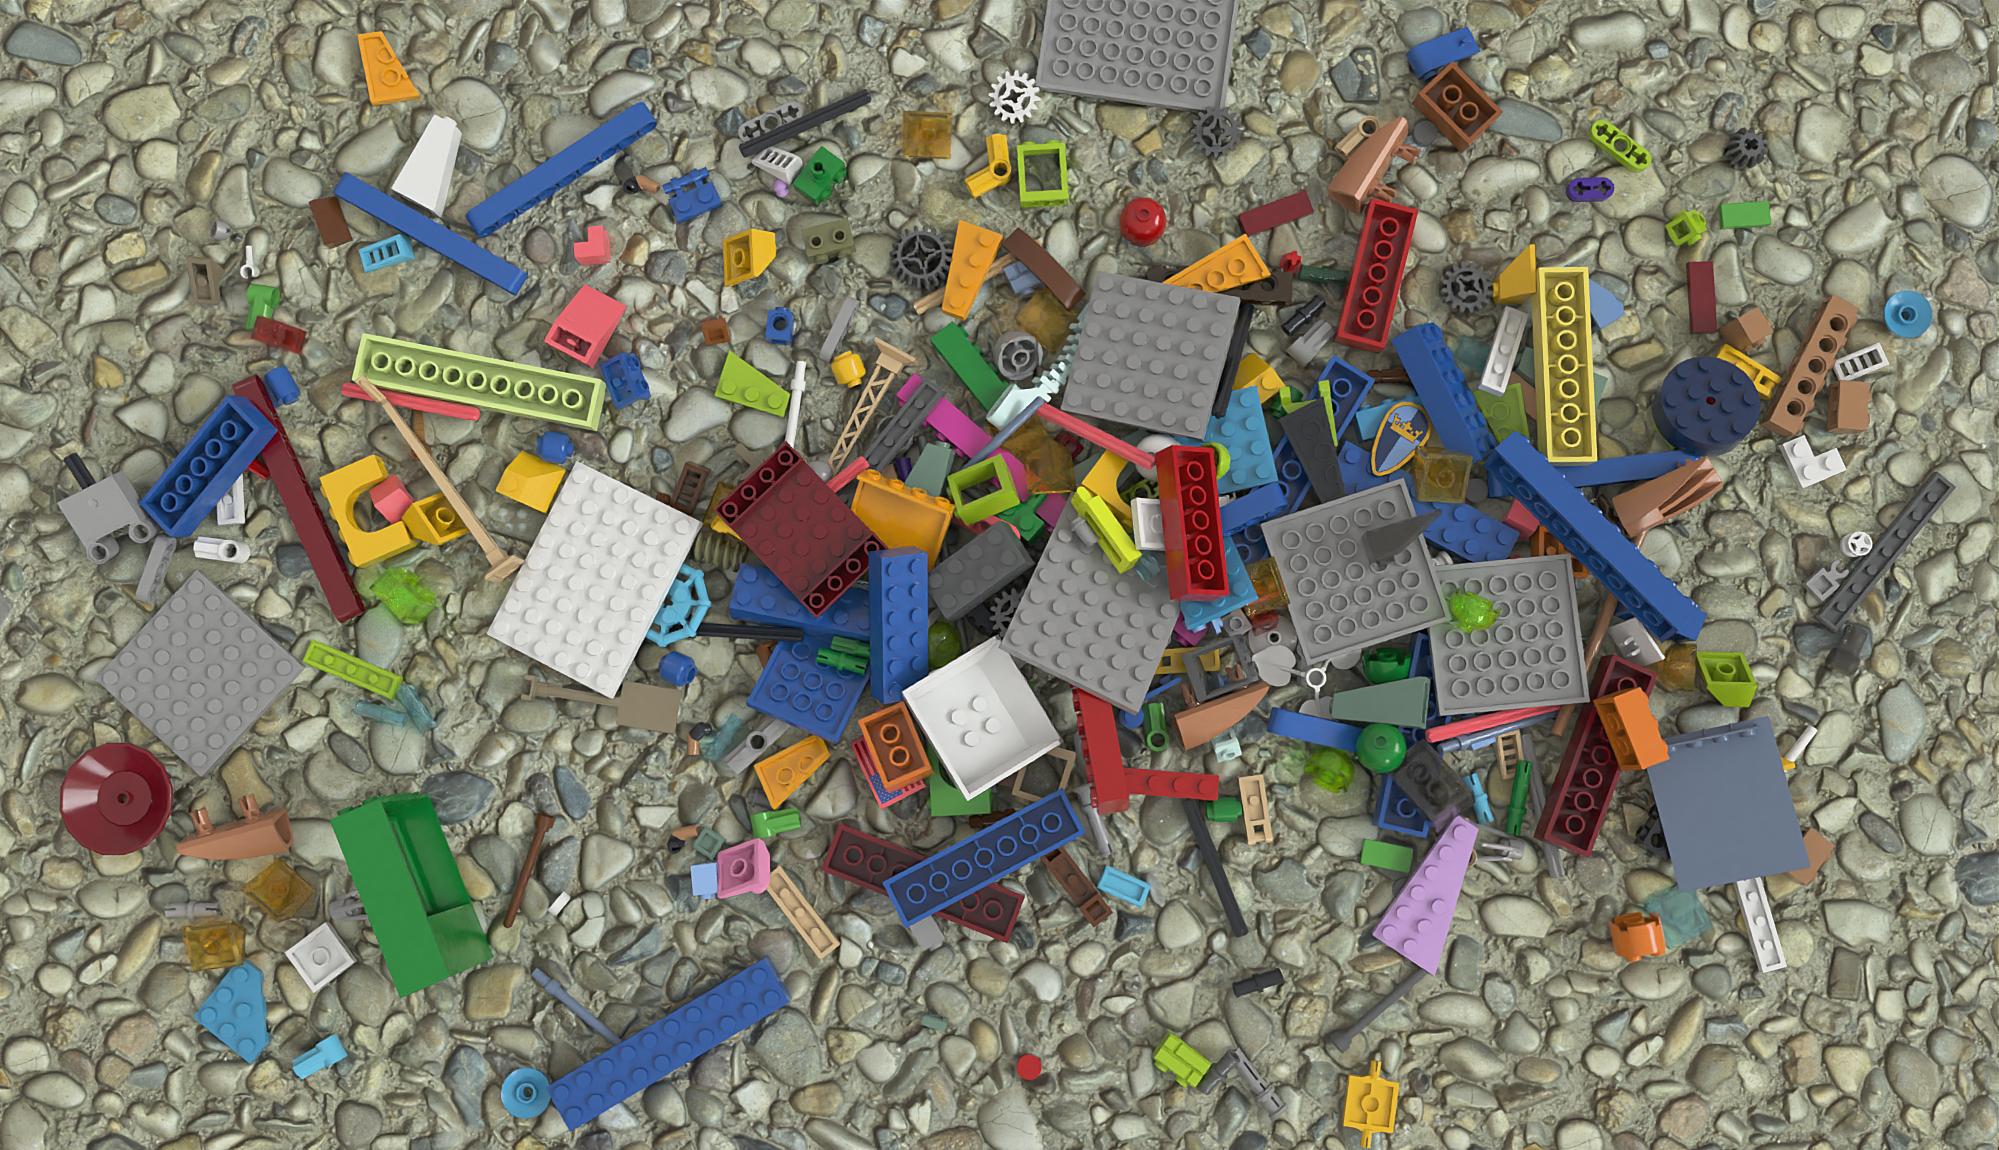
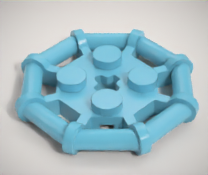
M684 563L680 567L678 572L690 578L684 583L675 577L665 597L666 599L672 596L671 601L673 605H668L665 608L663 601L653 620L654 623L661 626V632L657 633L649 628L645 636L657 643L659 647H666L667 644L689 636L694 637L697 634V628L708 608H711L712 605L705 587L704 573L701 570H696ZM694 585L699 599L697 601L692 598L690 593ZM694 607H697L692 619L688 622L687 619ZM673 625H683V629L669 633V628H672Z

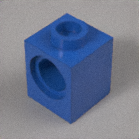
M775 307V310H768L765 336L768 343L792 345L795 316L793 312H789L790 309ZM783 320L787 322L783 330L775 329V324L778 321Z

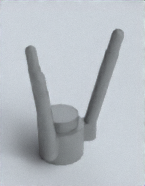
M1468 818L1478 828L1505 839L1501 840L1500 844L1480 842L1481 847L1497 849L1503 855L1477 857L1476 862H1511L1512 859H1522L1525 849L1522 840H1517L1515 835L1506 834L1485 824L1479 825L1478 821Z
M357 889L340 895L339 900L330 903L329 910L333 920L344 919L345 922L369 920L367 914L353 915L356 913V908L363 907L362 902L355 903L353 899H350L359 894Z

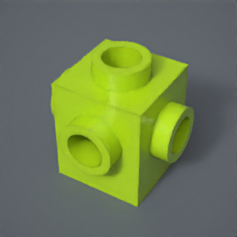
M1684 209L1672 216L1673 221L1665 225L1669 237L1676 246L1686 242L1688 245H1691L1702 239L1700 234L1708 230L1705 226V218L1701 213H1697L1696 209L1689 212Z

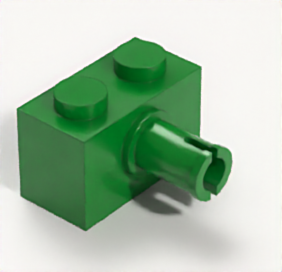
M821 146L794 180L793 186L795 191L818 207L821 202L825 203L829 199L833 186L836 183L840 184L845 178V163Z
M1036 487L1024 503L1021 502V504L999 512L994 516L1015 526L1020 533V539L1032 547L1047 530L1045 523L1034 512L1049 496L1044 491H1041L1039 487Z

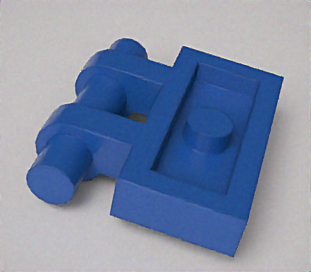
M706 167L699 170L695 168L690 171V174L678 179L674 177L670 179L671 182L662 185L666 194L673 191L676 192L677 196L669 199V203L679 224L723 205L714 183L711 181L703 184L701 180L710 176ZM695 182L697 188L685 193L683 192L682 187Z

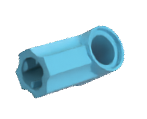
M334 1034L316 1044L314 1049L292 1061L293 1070L296 1075L304 1079L325 1066L333 1065L348 1055L337 1034Z

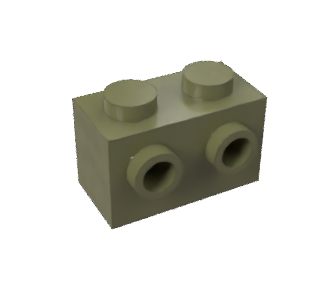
M848 218L801 229L810 263L823 264L828 262L829 258L837 256L838 258H847L853 252H856Z

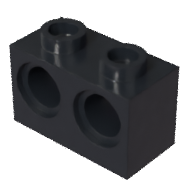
M1654 804L1648 812V820L1636 831L1635 837L1637 838L1634 844L1654 857L1667 861L1670 854L1657 805ZM1653 834L1658 836V843L1655 846L1651 844Z

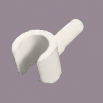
M246 246V265L241 267L240 273L242 277L248 279V270L251 268L252 276L258 277L260 272L254 266L252 246Z

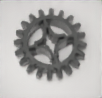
M915 225L913 233L909 229H905L906 237L898 234L897 239L900 243H892V247L895 250L889 253L890 257L894 258L890 261V266L896 267L893 270V274L900 275V283L907 280L908 288L912 287L913 283H916V290L921 289V284H925L926 290H929V283L933 282L934 286L937 287L939 286L938 278L942 281L946 280L943 272L949 273L950 267L948 265H951L953 260L949 256L953 255V249L948 248L951 245L949 240L943 241L945 238L944 233L936 236L937 229L935 227L931 232H928L927 225L923 226V231H919L918 226ZM922 241L934 244L939 250L935 251V249L926 248ZM915 243V250L907 254L906 257H903L906 248ZM919 248H921L922 254L925 257V267H922V262H920L918 257L920 255ZM941 258L938 267L931 273H928L929 265L936 262V259ZM905 265L919 268L921 275L910 272L905 268Z

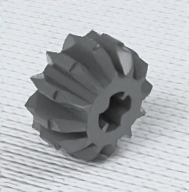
M1744 127L1729 136L1730 141L1724 146L1729 150L1726 152L1725 157H1732L1730 165L1737 162L1739 169H1743L1745 166L1751 169L1756 164H1760L1765 158L1764 155L1769 150L1765 147L1768 140H1762L1761 138L1763 132L1755 134L1754 127L1748 130Z

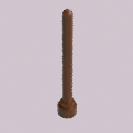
M540 812L536 813L534 819L536 831L503 921L505 928L513 926L545 833L549 832L550 828H553L556 818Z

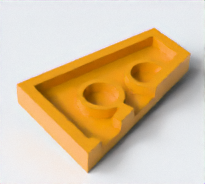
M382 31L358 34L372 106L421 99Z
M812 735L753 765L774 810L831 756L824 739Z

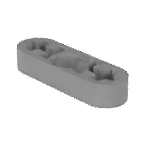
M787 102L743 123L738 130L741 142L744 143L751 140L746 136V131L749 129L751 132H754L753 138L762 135L757 127L758 124H760L764 133L771 131L764 126L766 120L770 118L778 121L776 128L785 125L782 124L779 114H782L785 124L803 117L802 107L797 102ZM793 109L794 112H797V117L792 118L788 116L789 110Z
M850 296L846 297L822 346L819 359L828 363L833 361L857 312L859 300Z
M160 534L156 538L136 591V599L138 601L152 604L157 599L176 548V538L165 534Z

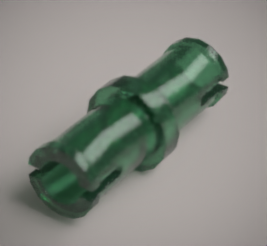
M1301 264L1298 279L1318 281L1319 284L1323 285L1334 283L1346 286L1349 279V270L1331 269L1327 265L1316 267Z

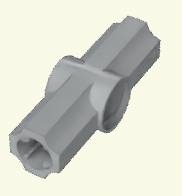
M770 716L724 759L725 762L739 775L763 752L767 751L791 725ZM757 735H761L765 741L761 749H757L753 745V739Z

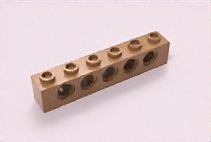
M1835 295L1822 300L1759 425L1784 438L1798 434L1804 426L1803 419L1806 413L1812 410L1815 404L1813 399L1816 393L1825 385L1826 380L1824 377L1826 373L1836 363L1834 357L1837 351L1843 348L1847 341L1845 336L1848 330L1857 321L1858 307ZM1830 322L1835 325V331L1831 329ZM1819 342L1824 345L1825 351L1820 349ZM1809 363L1813 365L1814 373L1810 371ZM1798 384L1803 387V394L1798 390ZM1787 405L1792 407L1793 415L1788 412Z

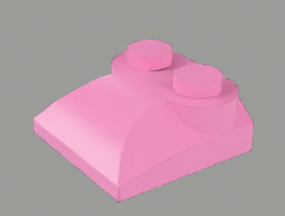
M757 838L718 852V898L722 899L749 891L754 894H760L767 889L770 883V854L764 841Z

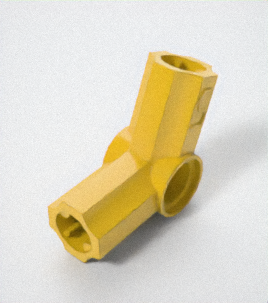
M993 134L986 137L989 166L964 179L967 189L974 199L997 186L1006 185L1010 181L1011 165L1006 135ZM998 168H1003L1007 173L1003 176H998L994 171Z

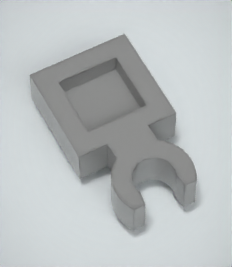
M1839 560L1831 561L1827 565V571L1824 568H1819L1802 583V586L1817 602H1823L1840 586L1835 581L1836 579L1848 575V569L1842 570L1840 573L1836 571V566L1840 563Z

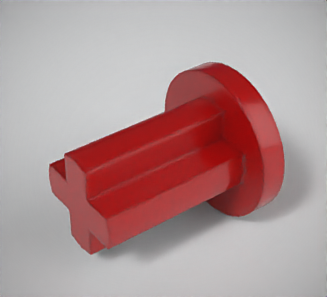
M1292 251L1282 256L1280 268L1286 269V272H1293L1295 274L1301 268V256L1297 255V251Z
M257 455L244 472L250 470L263 480L268 481L271 478V473L267 465L257 459Z

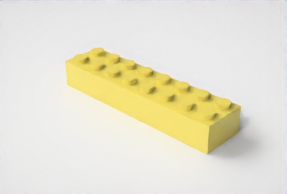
M1540 267L1536 270V293L1531 297L1538 452L1543 453L1552 466H1588L1597 462L1588 267Z

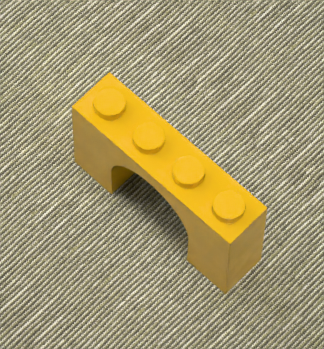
M1106 450L1079 487H1084L1092 498L1099 495L1126 532L1134 534L1131 507L1122 501L1116 487L1117 478L1129 460Z
M374 454L320 477L322 483L320 490L323 496L330 502L331 507L329 511L332 518L339 524L340 530H338L341 540L347 543L349 560L356 567L363 569L418 546L415 537L403 521L370 533L364 532L356 524L353 511L358 497L366 490L379 485L389 478L382 458Z

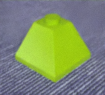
M1694 651L1693 655L1706 688L1725 707H1749L1755 694L1757 683L1744 653Z

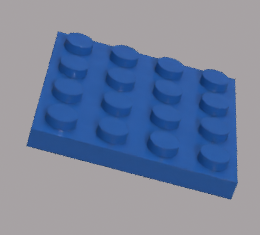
M804 633L803 642L779 641L746 705L837 745L870 680V659H867L868 662L864 675L846 669L840 671L835 666L816 662L820 647L834 651L831 649V638Z

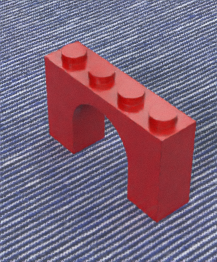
M1123 767L1128 794L1217 801L1219 775Z

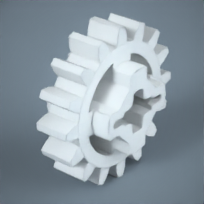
M1015 70L1014 76H1011L1007 71L1005 72V79L998 76L997 79L1000 83L998 85H991L995 89V93H989V97L994 98L990 106L997 107L994 112L996 116L1001 113L1003 114L1002 121L1005 122L1009 117L1011 124H1015L1016 119L1024 123V116L1027 115L1029 118H1033L1031 110L1038 111L1039 109L1035 102L1041 101V98L1036 96V93L1040 92V88H1033L1036 81L1034 79L1027 81V73L1020 77L1018 70ZM1015 81L1024 83L1028 88H1018ZM1006 85L1007 89L1004 95L1000 96L1001 90ZM1013 92L1021 95L1017 98V103L1009 99L1013 97ZM1030 99L1029 105L1024 110L1023 105L1025 101ZM1003 106L1013 107L1015 113L1006 112Z

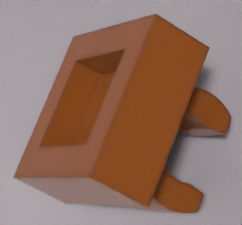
M719 315V319L710 320L708 317L704 322H701L707 345L731 341L726 319L722 315Z

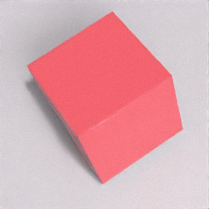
M603 225L588 227L589 242L574 243L575 259L581 265L611 263L609 233Z
M395 474L369 491L374 506L392 525L401 521L402 516L411 504L416 502L406 491L404 483Z
M1515 497L1509 510L1500 521L1520 532L1518 538L1526 541L1536 531L1539 521Z

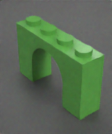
M927 740L928 747H925V750L935 772L934 775L926 778V785L930 786V796H927L928 811H931L932 816L990 814L994 812L992 787L966 801L954 784L946 777L941 761Z

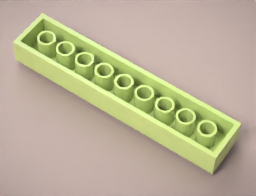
M362 333L352 381H354L361 375H364L379 389L591 431H597L607 387L601 379Z

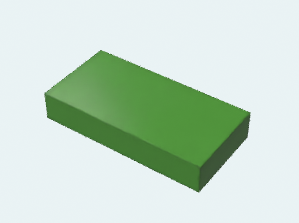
M1769 201L1730 203L1718 206L1720 230L1767 227L1771 225Z
M1364 838L1359 863L1409 873L1414 849Z

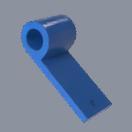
M1465 27L1413 47L1406 53V57L1418 80L1424 79L1427 82L1438 75L1437 71L1441 67L1449 65L1452 61L1457 62L1478 54L1480 49L1469 28Z
M286 366L275 368L265 374L263 383L275 408L298 401V396L301 392Z
M1169 674L1158 680L1161 686L1148 692L1144 701L1181 682L1182 679L1179 676L1172 680V674ZM1121 708L1117 715L1120 725L1128 729L1140 726L1144 718L1141 708L1136 716Z

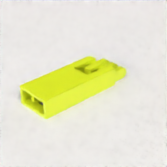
M1079 487L1071 498V504L1078 512V516H1082L1083 519L1087 518V524L1100 538L1098 544L1120 574L1126 572L1136 564L1142 556L1141 552L1136 549L1133 541L1101 497L1097 495L1092 498L1084 487Z

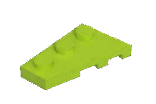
M729 350L714 396L785 418L791 394Z
M1521 382L1507 385L1501 397L1483 390L1471 391L1499 444L1515 430L1519 434L1526 436L1531 443Z

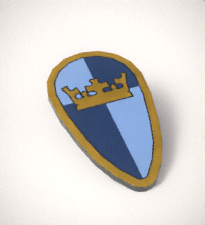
M1401 402L1394 405L1386 413L1379 426L1371 451L1370 464L1371 472L1374 476L1382 477L1399 469L1429 439L1432 431V421L1427 411L1420 405L1413 402Z

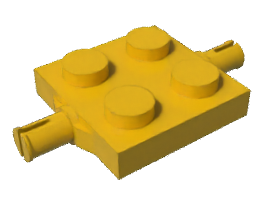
M1371 1060L1369 1075L1348 1074L1342 1117L1343 1126L1357 1128L1362 1131L1360 1146L1371 1148L1372 1133H1393L1399 1090L1398 1081L1386 1080L1379 1076L1382 1062L1377 1060Z

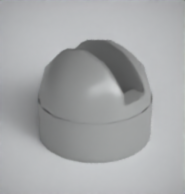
M214 220L210 229V237L216 240H226L230 237V234L226 232L231 231V228L223 221Z

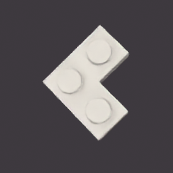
M1805 435L1779 445L1798 489L1805 488L1846 470L1837 448L1814 457Z

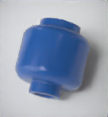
M546 431L543 436H539L536 452L537 455H540L542 461L563 464L566 462L567 457L573 456L574 443L570 442L568 434Z
M672 651L667 656H663L658 666L661 678L679 687L691 683L697 673L694 660L690 656L677 651Z

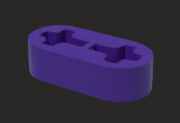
M1605 177L1577 178L1567 186L1566 196L1572 202H1602L1613 194L1615 187L1614 183ZM1578 185L1579 189H1587V191H1583L1578 195V192L1573 191V189ZM1600 185H1602V188L1607 189V191L1604 194H1602L1600 190L1593 189H1597Z

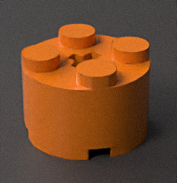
M1633 912L1615 917V923L1608 922L1615 954L1624 956L1626 961L1634 962L1640 960L1641 956H1661L1666 953V942L1659 914L1649 912V916L1642 917L1641 912Z

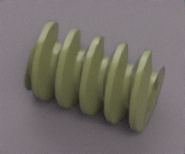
M702 530L698 535L695 545V560L701 561L704 557L706 564H710L713 560L716 567H719L723 562L724 569L728 570L732 565V571L737 573L741 563L746 561L749 547L746 545L744 550H741V542L739 541L732 547L731 539L722 544V536L713 541V533L704 538V531Z

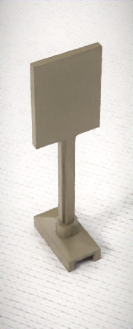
M525 674V680H531L532 684L526 686V689L530 690V694H522L521 699L534 701L537 696L545 698L547 696L614 706L618 708L617 725L671 734L675 733L682 690L623 681L621 696L612 699L602 694L549 686L550 683L540 682V676Z

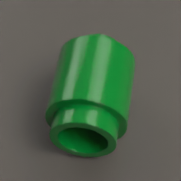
M1287 385L1290 388L1291 402H1303L1301 400L1304 396L1303 393L1295 387ZM1278 395L1270 407L1271 416L1277 421L1288 415L1282 407L1280 395Z
M1236 797L1217 798V801H1206L1207 821L1213 820L1214 823L1237 821L1238 816H1242L1241 801H1236Z

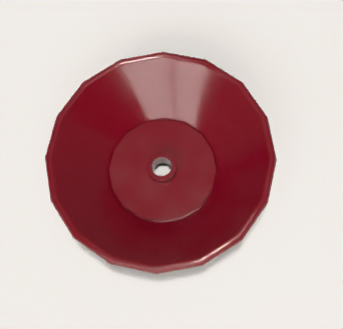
M105 743L86 751L70 766L60 787L59 810L66 830L82 847L101 855H127L146 847L163 831L172 811L173 787L165 766L150 751L132 743ZM124 794L127 796L126 802L122 801Z

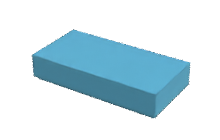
M1105 865L1096 888L1142 908L1151 884Z

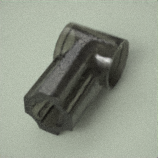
M1845 625L1836 647L1828 653L1825 659V666L1847 677H1852L1860 665V658L1858 656L1868 636L1866 630L1852 625Z

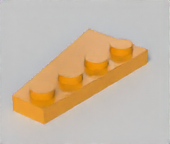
M959 220L952 255L953 260L950 265L942 305V312L963 321L966 320L1004 240L1003 235Z
M1245 233L1162 283L1217 293L1270 277L1271 274Z

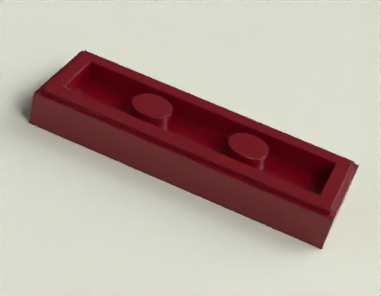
M1306 190L1241 213L1238 215V219L1244 234L1246 233L1249 238L1314 213Z
M1713 261L1688 262L1686 264L1690 334H1714L1717 332Z

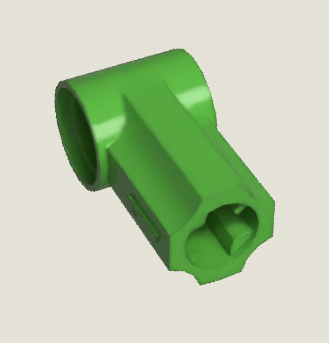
M251 284L247 291V301L250 306L245 329L257 333H269L273 308H276L280 301V291L278 287Z
M1163 703L1142 705L1146 745L1153 752H1161L1169 743ZM1159 734L1163 737L1164 744L1162 747H1154L1151 744L1152 735Z
M798 807L750 815L754 839L770 837L779 832L802 827Z

